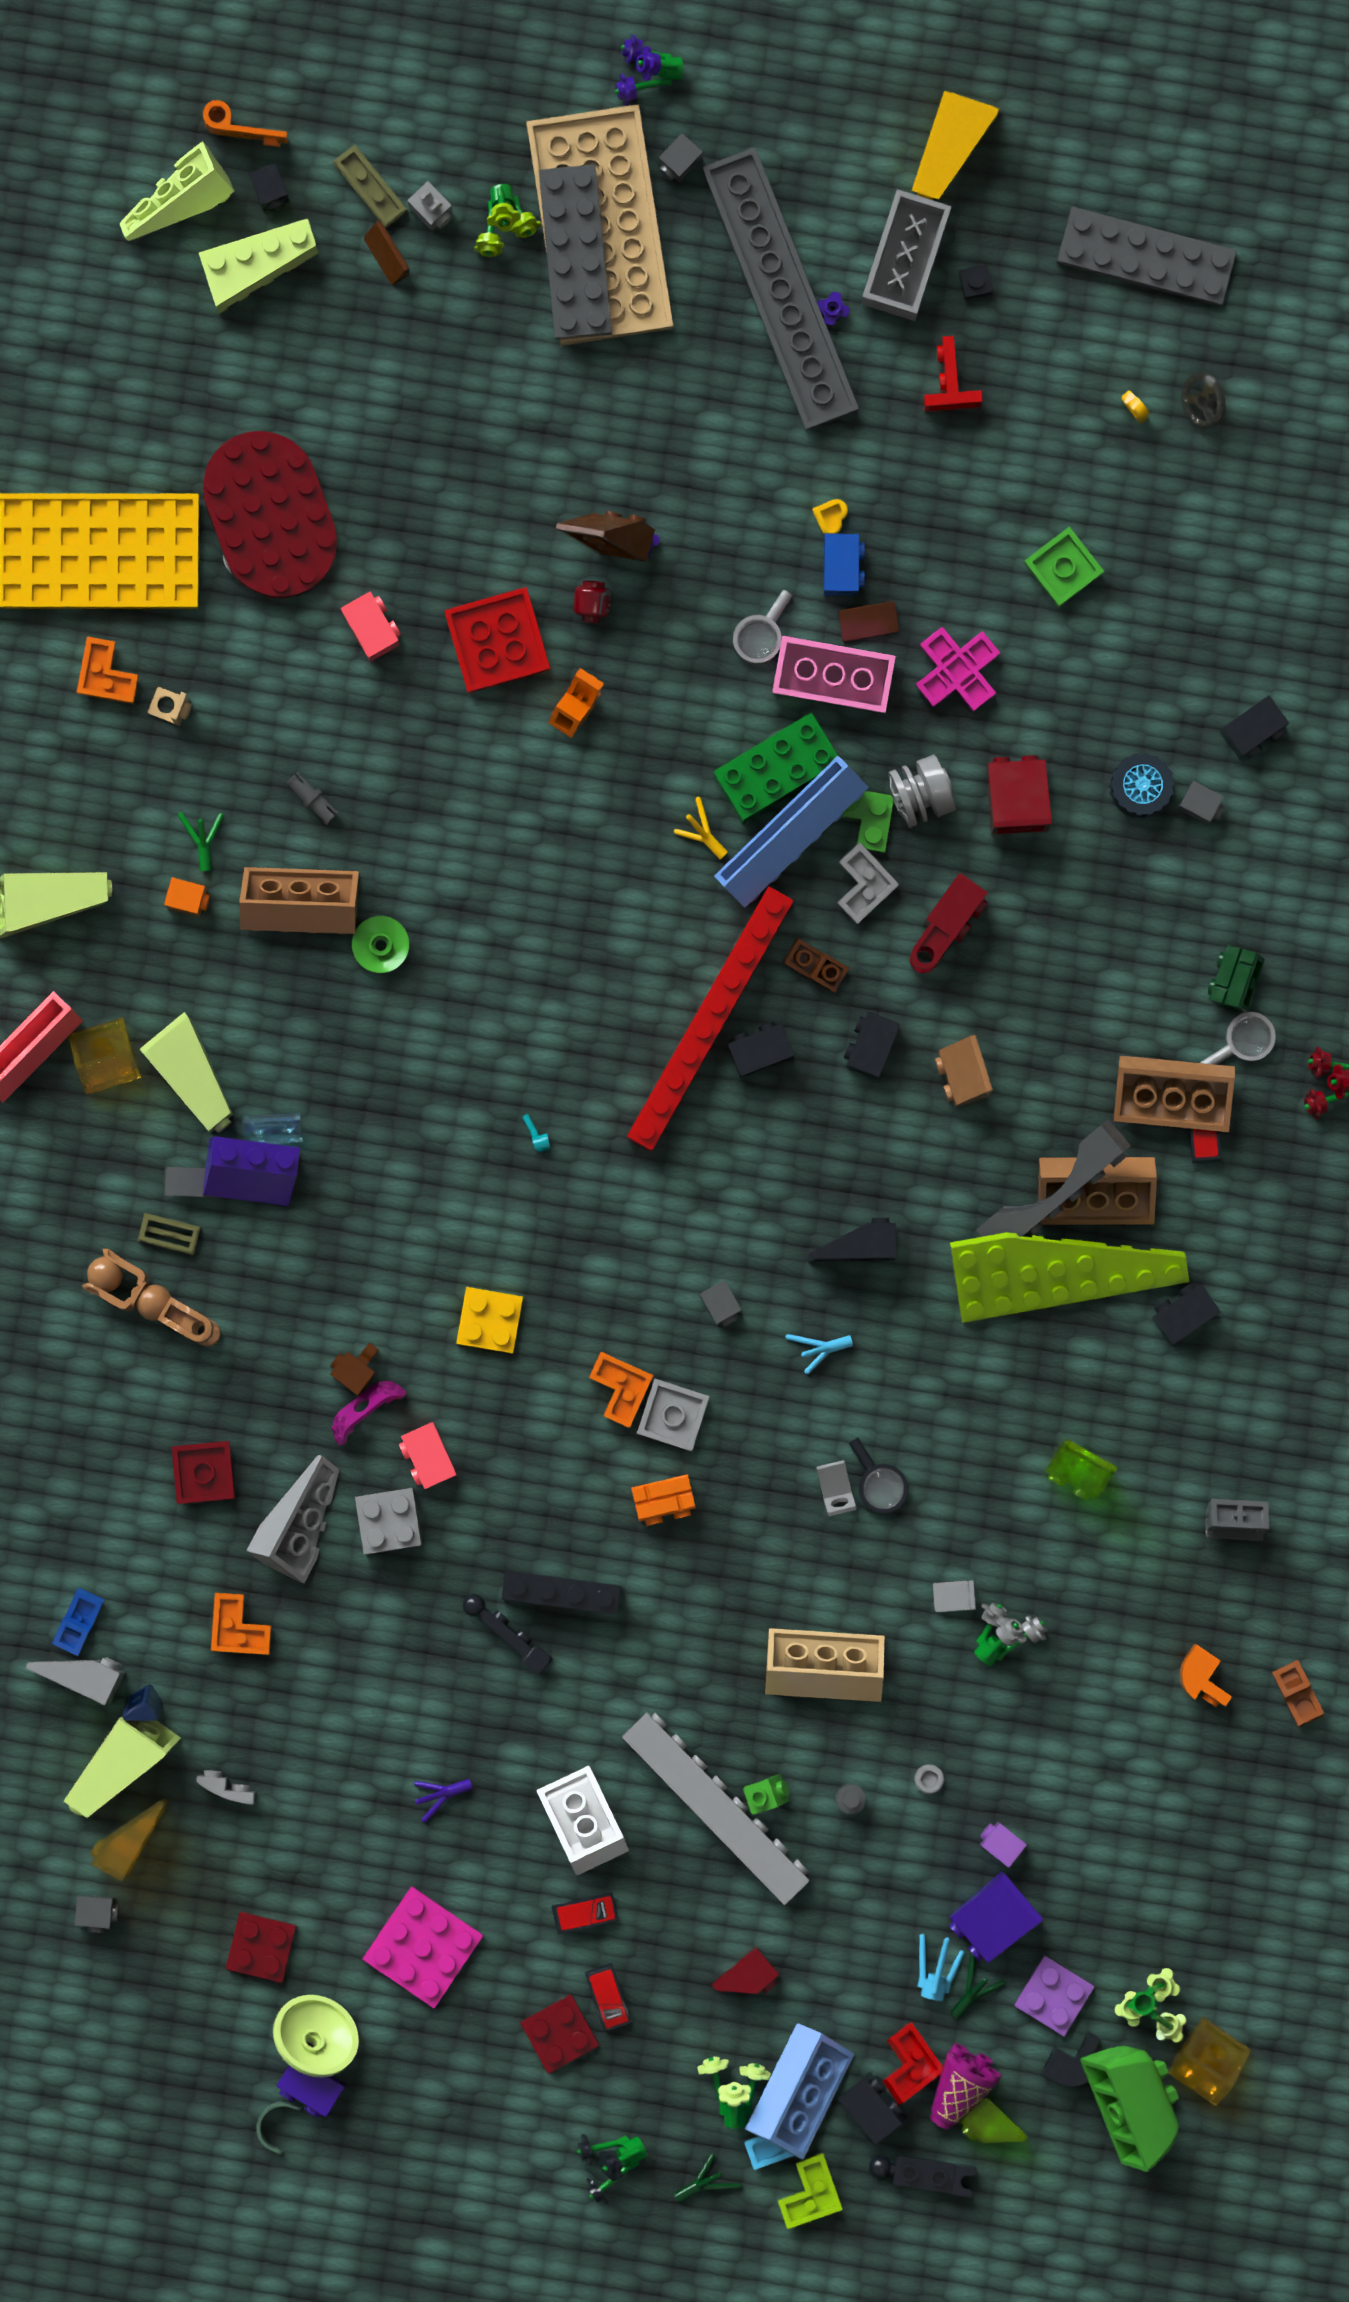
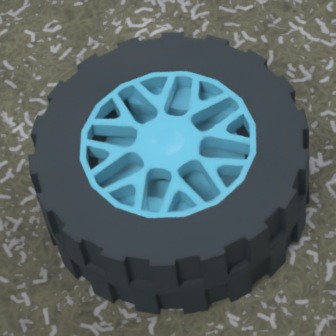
M1136 753L1123 759L1114 770L1110 781V794L1114 799L1116 807L1118 806L1121 809L1120 811L1134 818L1152 817L1162 811L1173 796L1175 785L1172 777L1173 773L1167 767L1168 764L1165 761H1161L1158 756H1151L1149 753Z

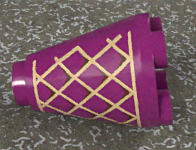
M954 2043L946 2055L931 2108L932 2114L930 2119L935 2124L949 2130L952 2125H956L998 2084L1001 2074L991 2067L993 2064L992 2059L982 2053H978L976 2056L961 2044Z

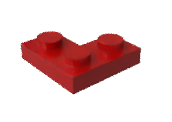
M912 2022L905 2025L886 2040L903 2064L882 2080L899 2105L939 2076L943 2069V2066Z

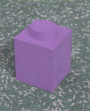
M999 1822L995 1826L990 1823L980 1835L983 1839L980 1845L1008 1868L1027 1846Z

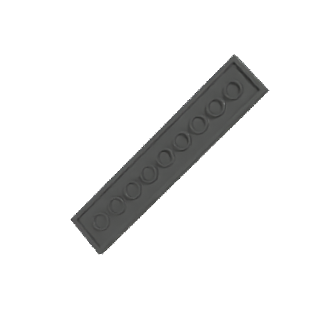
M756 148L748 149L702 167L703 174L805 431L859 411Z

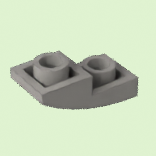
M204 1770V1775L197 1776V1783L218 1796L240 1803H255L256 1791H249V1785L232 1784V1789H227L228 1777H221L222 1771Z

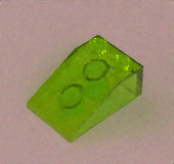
M1064 1439L1058 1444L1044 1471L1049 1473L1047 1479L1061 1487L1064 1483H1067L1075 1488L1072 1493L1088 1501L1090 1497L1097 1499L1118 1467L1074 1442Z

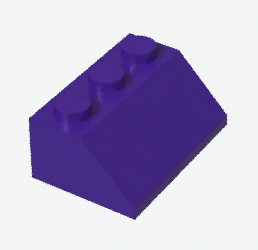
M217 1136L209 1138L202 1195L288 1206L297 1176L300 1148Z

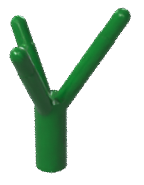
M179 812L178 817L198 846L200 871H210V845L224 815L222 813L218 815L206 839L203 819L198 820V837L184 814Z

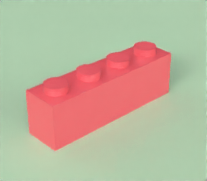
M54 991L0 1045V1101L2 1103L83 1022L74 1010Z

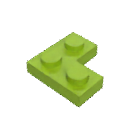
M821 2153L796 2162L805 2190L778 2200L787 2229L843 2210L824 2154Z

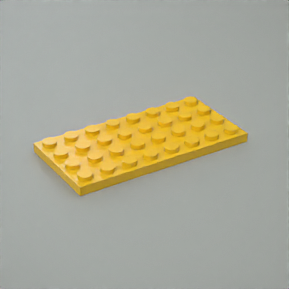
M0 493V609H199V494Z

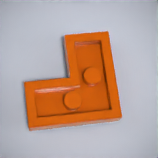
M87 637L77 694L134 704L139 675L112 670L116 649L115 641Z
M600 1352L589 1378L615 1390L603 1416L630 1428L653 1375Z
M215 1593L211 1651L269 1655L272 1625L243 1624L245 1595Z

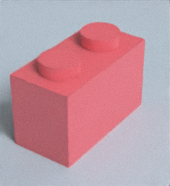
M368 592L340 608L370 662L400 646L397 638L401 636V633L394 621L388 623L383 613L387 609L379 596L374 598L372 593Z
M434 1422L401 1436L403 1442L399 1446L405 1460L411 1458L415 1469L410 1471L417 1486L423 1485L424 1489H428L457 1476Z

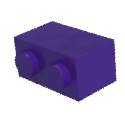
M289 2065L276 2086L281 2089L279 2094L291 2102H294L295 2099L305 2104L304 2109L308 2113L319 2118L320 2115L327 2116L346 2084L334 2076H309Z

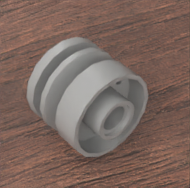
M934 754L916 762L918 774L913 776L906 765L902 766L904 780H901L895 769L888 772L893 801L897 811L906 821L909 828L917 825L915 812H917L923 823L927 822L926 808L931 807L937 817L956 810L952 796L954 791L950 779Z

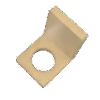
M158 687L148 714L180 726L182 719H187L192 704L189 703L190 698L186 693L181 692L179 695ZM164 697L171 698L174 701V709L170 713L159 711L158 702Z

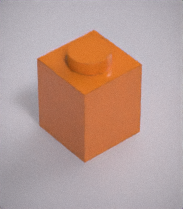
M172 877L164 906L171 910L200 917L201 911H206L208 908L210 895L206 894L207 888L203 885Z

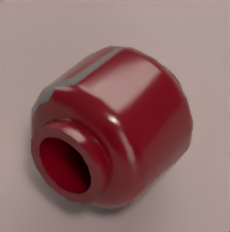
M582 581V585L577 586L574 591V613L582 616L583 622L599 623V618L606 617L610 613L611 590L605 587V582Z

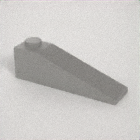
M318 1455L260 1524L246 1551L264 1565L300 1583H305L318 1558L320 1549L316 1548L320 1531L324 1532L326 1522H323L326 1506L332 1501L339 1469L326 1458Z

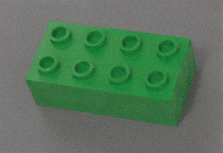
M811 712L713 771V777L743 825L805 788L838 755Z

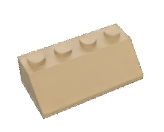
M769 1628L765 1694L881 1702L884 1678L885 1636Z

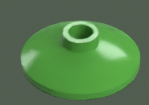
M374 916L362 922L356 929L352 939V951L357 962L366 970L374 973H388L397 969L405 961L409 952V937L404 927L395 919L387 916ZM378 941L386 942L387 947L385 950L379 951L376 949Z

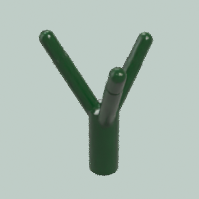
M972 1952L970 1954L965 1994L951 2011V2014L957 2019L963 2016L975 1999L1006 1985V1981L1002 1980L982 1989L988 1983V1979L983 1978L972 1990L976 1957Z
M712 2153L709 2155L695 2181L676 2191L674 2196L681 2203L700 2191L741 2189L742 2184H710L723 2176L722 2172H718L703 2180L715 2158V2154Z

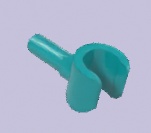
M529 1114L524 1115L522 1118L530 1131L535 1150L539 1152L549 1150L550 1143L547 1133L538 1135Z

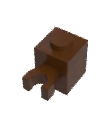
M369 1342L358 1358L348 1351L345 1355L339 1353L330 1365L333 1369L330 1375L356 1395H361L376 1375V1372L367 1365L375 1357L379 1349Z

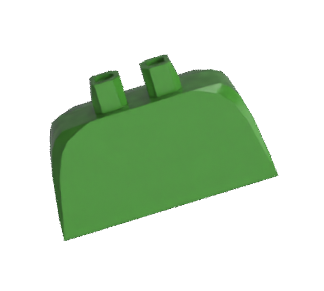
M1130 2046L1113 2047L1081 2058V2064L1121 2164L1148 2172L1170 2151L1178 2137L1179 2122L1172 2104L1179 2100V2097L1172 2085L1167 2084L1164 2086L1162 2078L1168 2076L1169 2073L1166 2064L1160 2060L1153 2061L1144 2050Z

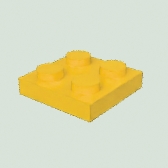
M466 1287L456 1344L513 1354L523 1297Z

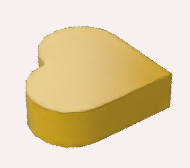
M1130 390L1121 396V401L1139 423L1142 424L1149 418L1150 413L1148 409Z
M834 499L812 509L824 535L840 533L842 521L846 518L848 511L844 501Z

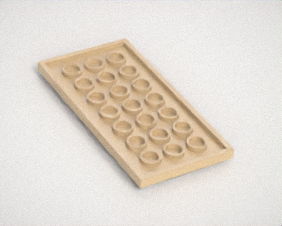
M639 104L526 121L544 240L545 231L539 170L593 164L596 166L612 335L560 340L561 346L673 329Z

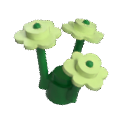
M710 2057L704 2060L703 2064L697 2067L698 2074H712L719 2102L720 2115L724 2116V2125L733 2129L745 2127L747 2125V2115L752 2114V2101L757 2080H770L771 2073L765 2071V2067L762 2065L750 2063L748 2067L740 2066L739 2068L741 2075L748 2076L751 2079L749 2086L741 2085L737 2082L721 2086L718 2071L727 2068L729 2061L727 2059L720 2060L719 2057Z

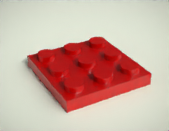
M527 587L444 610L468 694L550 671Z

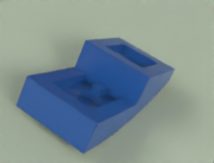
M78 1588L52 1644L79 1656L105 1599Z

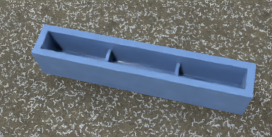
M837 756L714 875L715 878L745 908L749 903L754 902L770 883L776 881L781 872L792 862H795L811 843L817 841L823 831L833 822L839 820L843 812L853 802L858 801L869 787Z

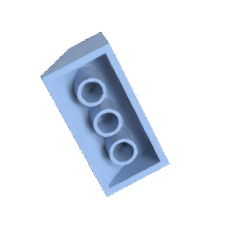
M797 2023L751 2115L746 2130L803 2160L850 2065L854 2053L822 2033Z

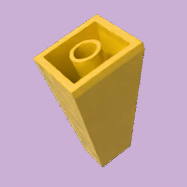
M944 91L911 191L917 192V196L939 200L998 116L1000 108Z

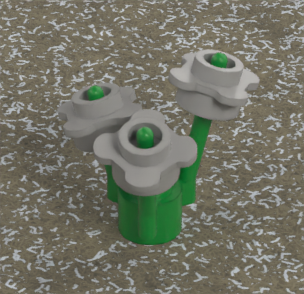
M991 1603L990 1606L982 1604L981 1607L985 1610L981 1618L988 1623L983 1633L976 1640L979 1646L974 1650V1653L984 1664L992 1666L997 1660L1001 1661L1007 1653L1021 1643H1024L1028 1638L1033 1643L1038 1642L1040 1639L1042 1641L1046 1640L1047 1637L1044 1634L1047 1631L1045 1622L1041 1621L1038 1617L1033 1619L1031 1616H1026L1027 1621L1020 1624L1017 1620L1007 1617V1610L1001 1604ZM993 1626L998 1627L996 1633L999 1639L993 1635L988 1638Z

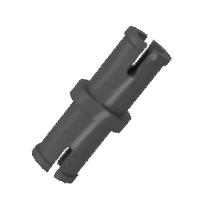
M299 771L286 783L304 801L303 805L306 808L310 807L326 825L339 813L321 795L322 791L319 788L315 789Z

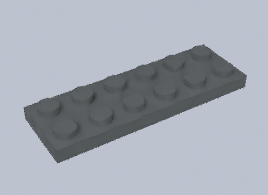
M593 164L539 170L555 340L612 335L596 166Z
M1071 207L1056 263L1221 307L1237 250Z

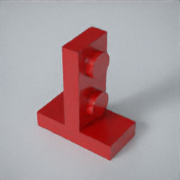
M954 336L942 337L941 345L937 346L936 349L938 363H943L944 373L939 374L940 391H945V393L924 395V412L980 408L982 405L981 390L959 392Z

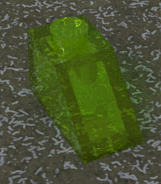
M986 2096L960 2120L964 2125L961 2130L972 2141L978 2138L982 2143L1023 2142L1028 2138L1026 2133Z

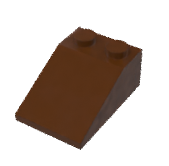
M606 511L605 515L597 513L588 514L557 523L556 526L557 530L598 554L643 562L647 560L655 529L645 523L646 519L630 515L629 519L622 518L621 514L612 511Z

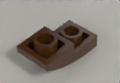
M799 938L795 939L782 962L799 974L834 993L849 967L826 953L820 952Z

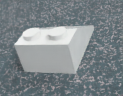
M590 1766L537 1790L576 1876L629 1851Z

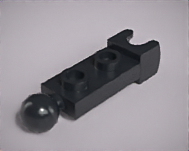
M478 1594L468 1595L463 1601L464 1612L472 1617L478 1616L525 1657L522 1663L538 1676L553 1658L538 1645L532 1648L529 1645L532 1640L520 1629L516 1633L507 1626L510 1620L498 1610L493 1614L485 1608L486 1604L482 1596Z
M897 2154L895 2163H891L883 2155L873 2157L869 2163V2171L874 2177L881 2179L889 2174L893 2175V2185L964 2197L973 2196L970 2187L961 2185V2178L963 2176H973L976 2174L977 2168L972 2165Z

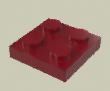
M230 1441L171 1446L177 1504L235 1499Z
M240 1911L226 1969L282 1983L297 1925Z
M572 1994L565 1996L520 2022L548 2074L599 2046Z

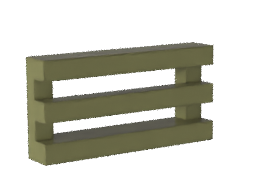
M144 1213L137 1241L194 1255L201 1227ZM149 1220L193 1231L192 1237L148 1226ZM146 1231L190 1242L189 1248L145 1237Z

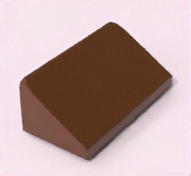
M376 222L364 236V241L390 284L394 285L410 276V270L382 222Z
M895 601L838 611L843 642L899 632Z

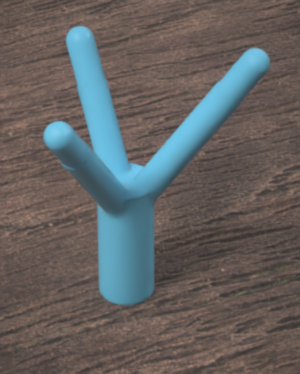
M790 1334L785 1336L790 1341L818 1346V1348L802 1352L801 1354L805 1358L821 1353L805 1369L804 1373L807 1375L829 1353L853 1346L850 1335L828 1342Z

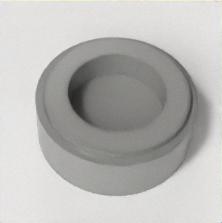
M927 1764L921 1766L916 1771L914 1780L920 1791L926 1794H933L943 1786L944 1776L937 1766Z

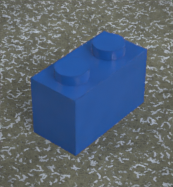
M825 534L824 595L858 596L859 588H864V571H859V560H864L865 542H859V534Z

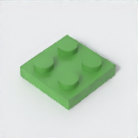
M1070 527L1024 561L1025 566L1058 608L1104 573V570Z

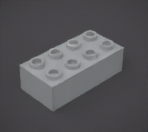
M897 189L862 296V305L916 321L952 206Z

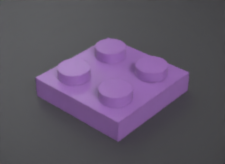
M1044 1955L1014 2003V2006L1062 2036H1065L1094 1986Z

